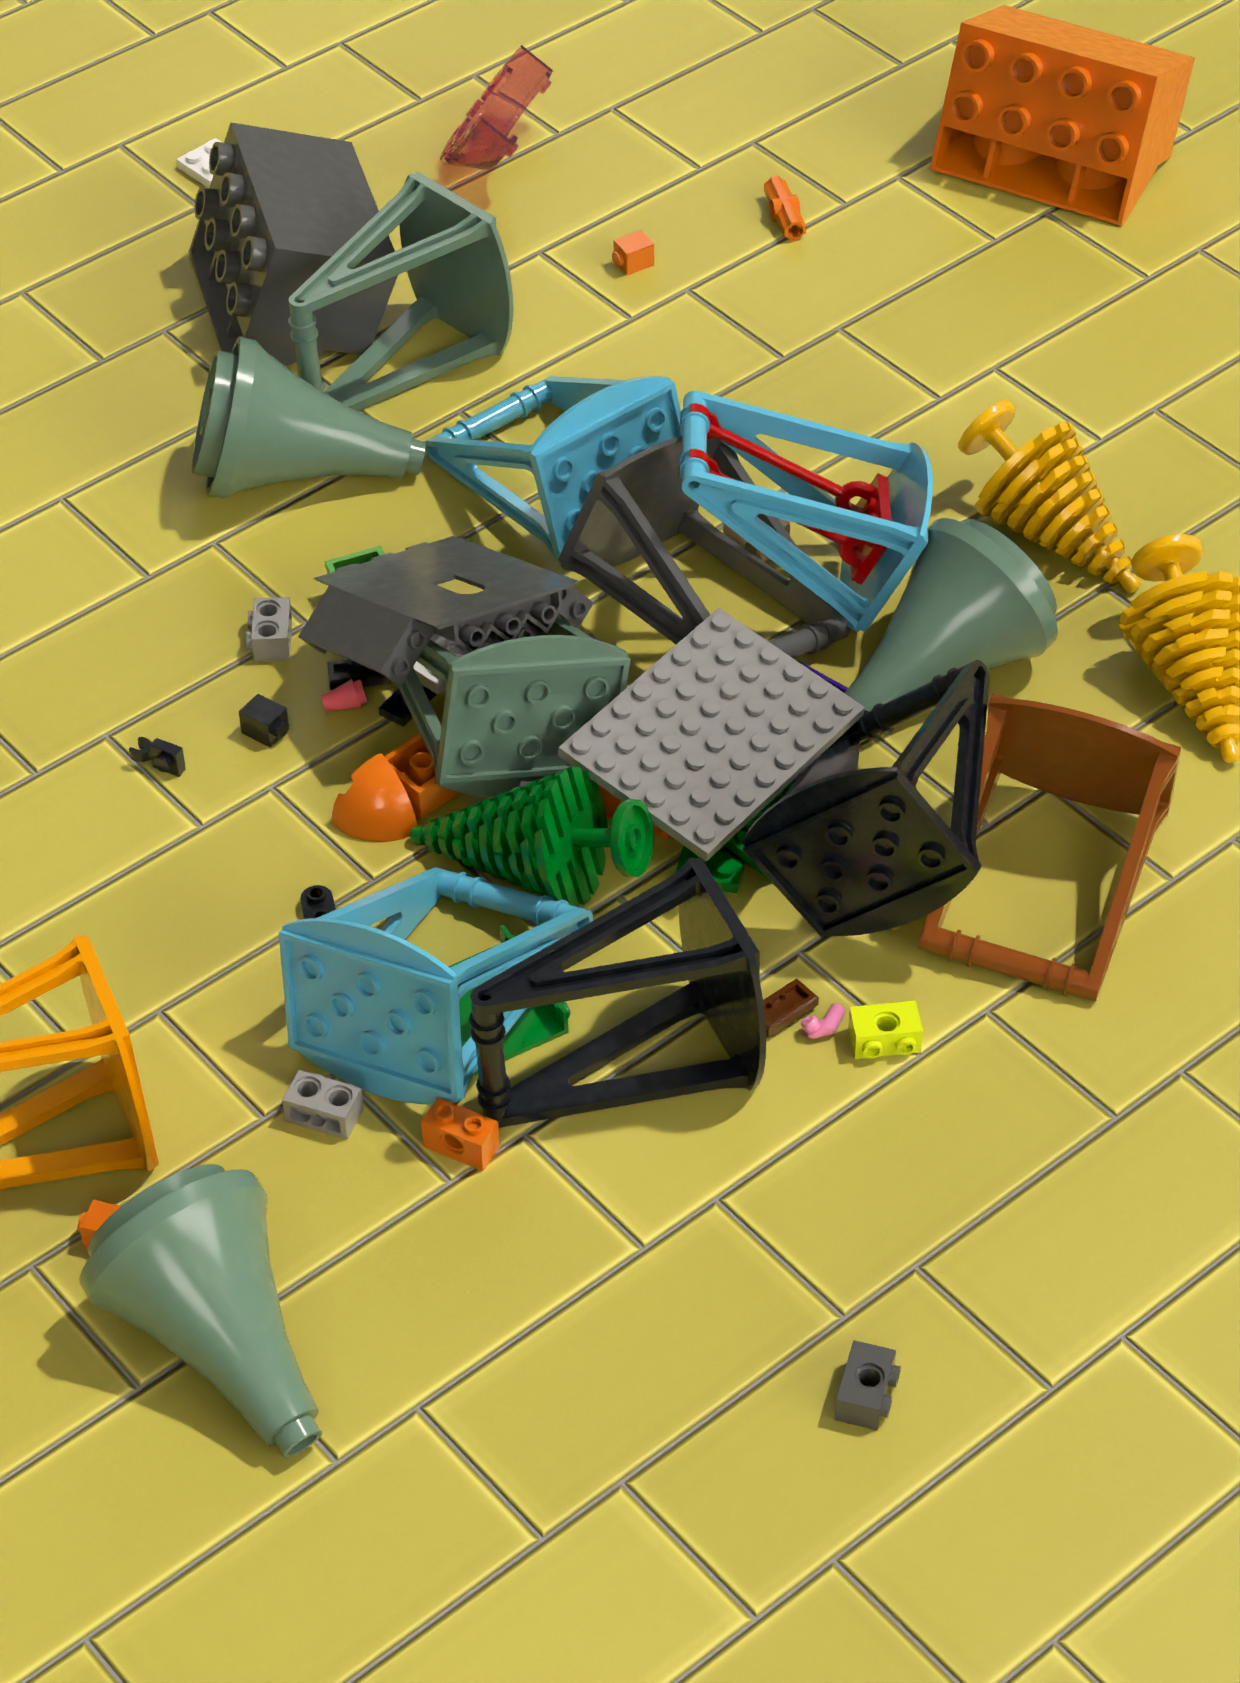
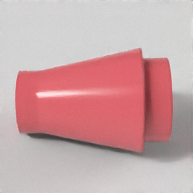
M351 679L332 691L321 695L326 713L335 710L362 708V704L368 703L361 680L353 681Z

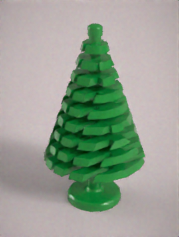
M571 766L558 773L529 782L523 787L513 788L507 793L503 792L491 799L488 798L463 808L459 812L449 813L445 815V818L439 817L430 820L427 826H414L410 831V839L414 844H426L427 848L432 852L442 853L452 860L460 859L464 865L491 874L495 878L503 881L506 879L513 885L530 892L541 894V896L548 895L554 901L566 900L569 905L579 907V904L585 905L591 899L590 894L594 895L599 886L597 874L603 876L606 863L603 847H610L614 865L622 875L639 877L646 871L651 861L654 830L647 806L641 800L627 799L617 807L612 817L610 828H608L604 799L597 783L591 780L587 770L582 772L581 767Z

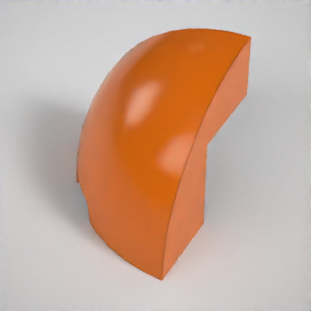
M379 753L366 761L351 775L353 784L345 794H338L332 810V824L342 832L362 840L388 842L410 837L412 827L417 826L415 813L398 775L383 754Z

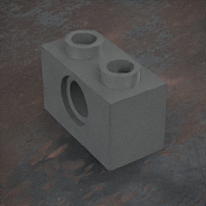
M853 1340L836 1397L834 1420L878 1431L881 1417L888 1418L891 1409L892 1396L888 1395L889 1388L897 1387L901 1366L895 1365L896 1350Z

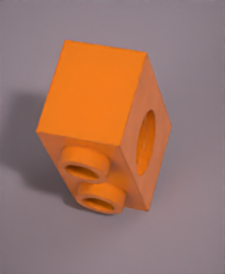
M440 1097L435 1100L421 1120L423 1147L478 1170L484 1171L500 1148L498 1121Z

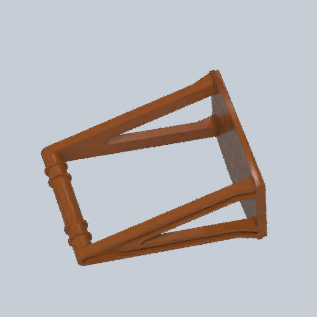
M992 694L988 705L987 732L984 739L976 836L1001 773L1026 785L1069 800L1108 810L1139 815L1090 972L1075 968L1076 964L1067 966L1057 963L1056 958H1053L1051 961L981 940L979 935L976 938L961 934L962 931L959 929L957 932L941 928L951 901L927 915L918 948L949 957L951 962L956 959L968 963V967L976 965L1042 985L1044 990L1052 988L1062 991L1064 996H1067L1069 993L1096 1002L1154 834L1165 818L1168 817L1181 747L1162 742L1133 728L1085 712L1047 703L1011 699Z

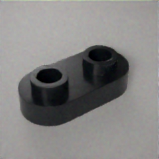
M310 886L301 894L300 899L304 919L318 918L336 910L333 894L325 886Z

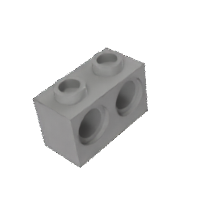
M290 597L254 598L253 611H248L249 629L252 628V631L246 632L247 649L253 650L254 661L290 660L292 631Z
M298 1070L282 1099L286 1122L348 1139L364 1109L361 1087H357L349 1082H340L323 1077L317 1073H308Z

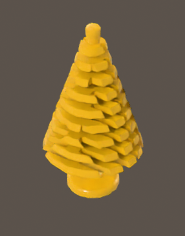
M1009 400L1000 401L980 414L962 434L958 441V449L966 455H972L982 451L991 444L1006 462L999 467L983 487L978 496L980 499L975 503L976 512L993 518V521L1001 525H1007V528L1018 534L1024 533L1023 536L1033 542L1041 541L1039 545L1047 550L1058 548L1055 553L1064 559L1074 556L1071 561L1079 567L1091 563L1088 566V572L1095 576L1108 570L1103 579L1110 584L1119 581L1124 590L1129 594L1138 590L1141 581L1135 574L1130 572L1132 568L1130 556L1120 559L1124 554L1125 545L1122 538L1113 542L1118 535L1117 527L1114 522L1109 523V519L1112 516L1107 505H1103L1105 499L1101 490L1096 488L1097 480L1092 472L1089 473L1090 464L1087 457L1082 456L1083 448L1080 441L1076 439V432L1072 423H1066L1065 421L1058 423L1055 428L1051 426L1042 431L1034 441L1032 438L1018 449L1003 433L1011 424L1016 411L1015 406Z
M1186 534L1162 537L1144 545L1134 554L1131 564L1134 574L1142 580L1164 582L1146 590L1129 603L1132 607L1122 611L1119 618L1121 622L1119 628L1136 652L1141 655V658L1148 667L1152 668V672L1163 682L1164 687L1173 695V698L1180 707L1185 708L1184 712L1187 716L1196 722L1195 726L1199 731L1207 735L1206 739L1212 747L1221 749L1223 761L1233 763L1240 759V750L1238 745H1236L1240 741V576L1233 578V573L1222 571L1209 576L1208 571L1183 575L1194 568L1203 556L1200 540L1195 536Z

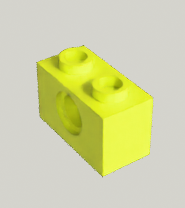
M916 1000L853 1006L849 1008L848 1029L855 1059L921 1053L923 1029Z

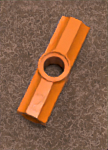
M772 176L764 183V192L769 201L771 219L773 222L778 221L784 237H788L790 241L799 240L802 235L806 234V224L800 214L798 196L791 194L785 180L779 176Z

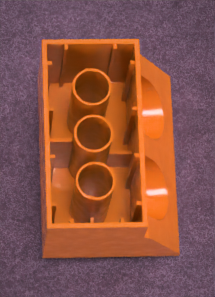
M1006 5L963 21L960 25L930 170L1122 226L1154 175L1157 165L1171 157L1195 57Z

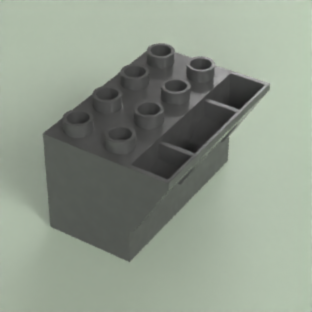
M230 122L224 143L214 142L210 151L209 170L213 174L210 187H200L196 194L194 211L195 217L199 221L189 248V254L221 351L232 353L238 336L254 339L265 351L286 366L296 363L294 342L290 337L292 328L288 323L290 316L289 297L371 220L379 210L352 142ZM389 235L353 269L395 252ZM398 275L313 311L317 318L315 327L319 333L316 339L318 356L322 355L324 350L362 355L372 345Z

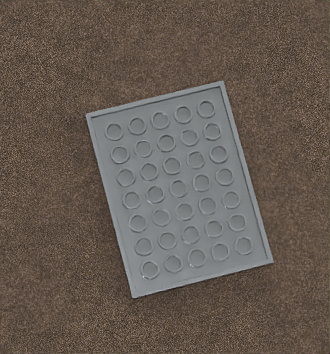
M718 608L559 746L558 756L574 767H581L582 772L587 770L591 780L622 802L627 799L641 800L647 806L654 825L707 861L863 716L865 707Z

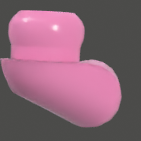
M832 1004L824 1019L820 1020L814 1015L811 1018L806 1016L801 1023L804 1034L811 1039L834 1034L845 1015L844 1007L839 1004Z

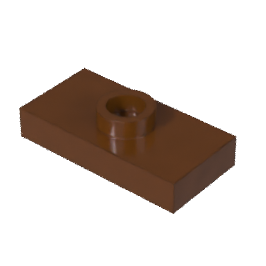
M796 978L765 998L763 1004L766 1036L768 1038L818 1006L819 997Z

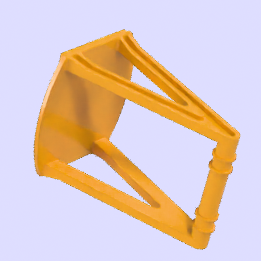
M88 935L73 937V941L51 958L0 984L1 1017L65 982L80 976L92 1025L78 1030L0 1042V1072L100 1055L102 1058L91 1066L0 1114V1146L84 1100L108 1091L115 1093L133 1137L125 1140L0 1160V1189L112 1170L144 1169L149 1172L159 1165L130 1034Z

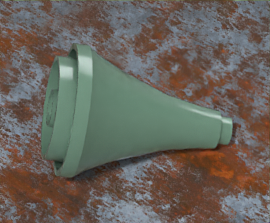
M238 336L232 353L216 350L198 420L192 459V474L206 476L207 495L219 498H226L238 492L273 483L332 475L403 478L405 472L419 475L424 461L426 442L412 439V432L386 424L345 406L294 374L265 351L256 340Z
M949 518L935 520L927 528L928 544L912 566L906 588L881 642L845 694L863 705L865 710L871 711L876 704H885L931 682L936 675L944 676L949 669L961 668L975 660L982 661L989 670L1021 659L1042 655L1054 643L1058 635V626L1054 616L1057 604L1048 581L1026 553L1004 534L983 522L972 519H965L960 522Z
M215 1164L186 1169L159 1181L133 1197L116 1210L98 1228L88 1245L87 1251L90 1258L81 1271L80 1285L93 1306L110 1312L147 1333L208 1379L247 1420L266 1445H277L285 1458L294 1456L316 1442L322 1435V1431L314 1420L319 1410L303 1379L285 1330L270 1263L266 1221V1191L257 1177L248 1170L225 1171L222 1166Z

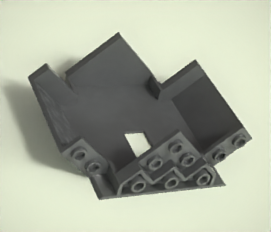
M451 536L431 543L424 542L410 546L405 551L395 554L390 552L371 558V561L365 563H354L335 569V572L313 578L320 583L328 585V588L298 637L320 653L332 652L381 673L401 687L433 633L446 638L464 653L468 654L491 644L537 636L539 631L547 634L558 615L579 629L594 602L575 588L578 580ZM457 579L481 588L483 591L473 594H460L437 585Z

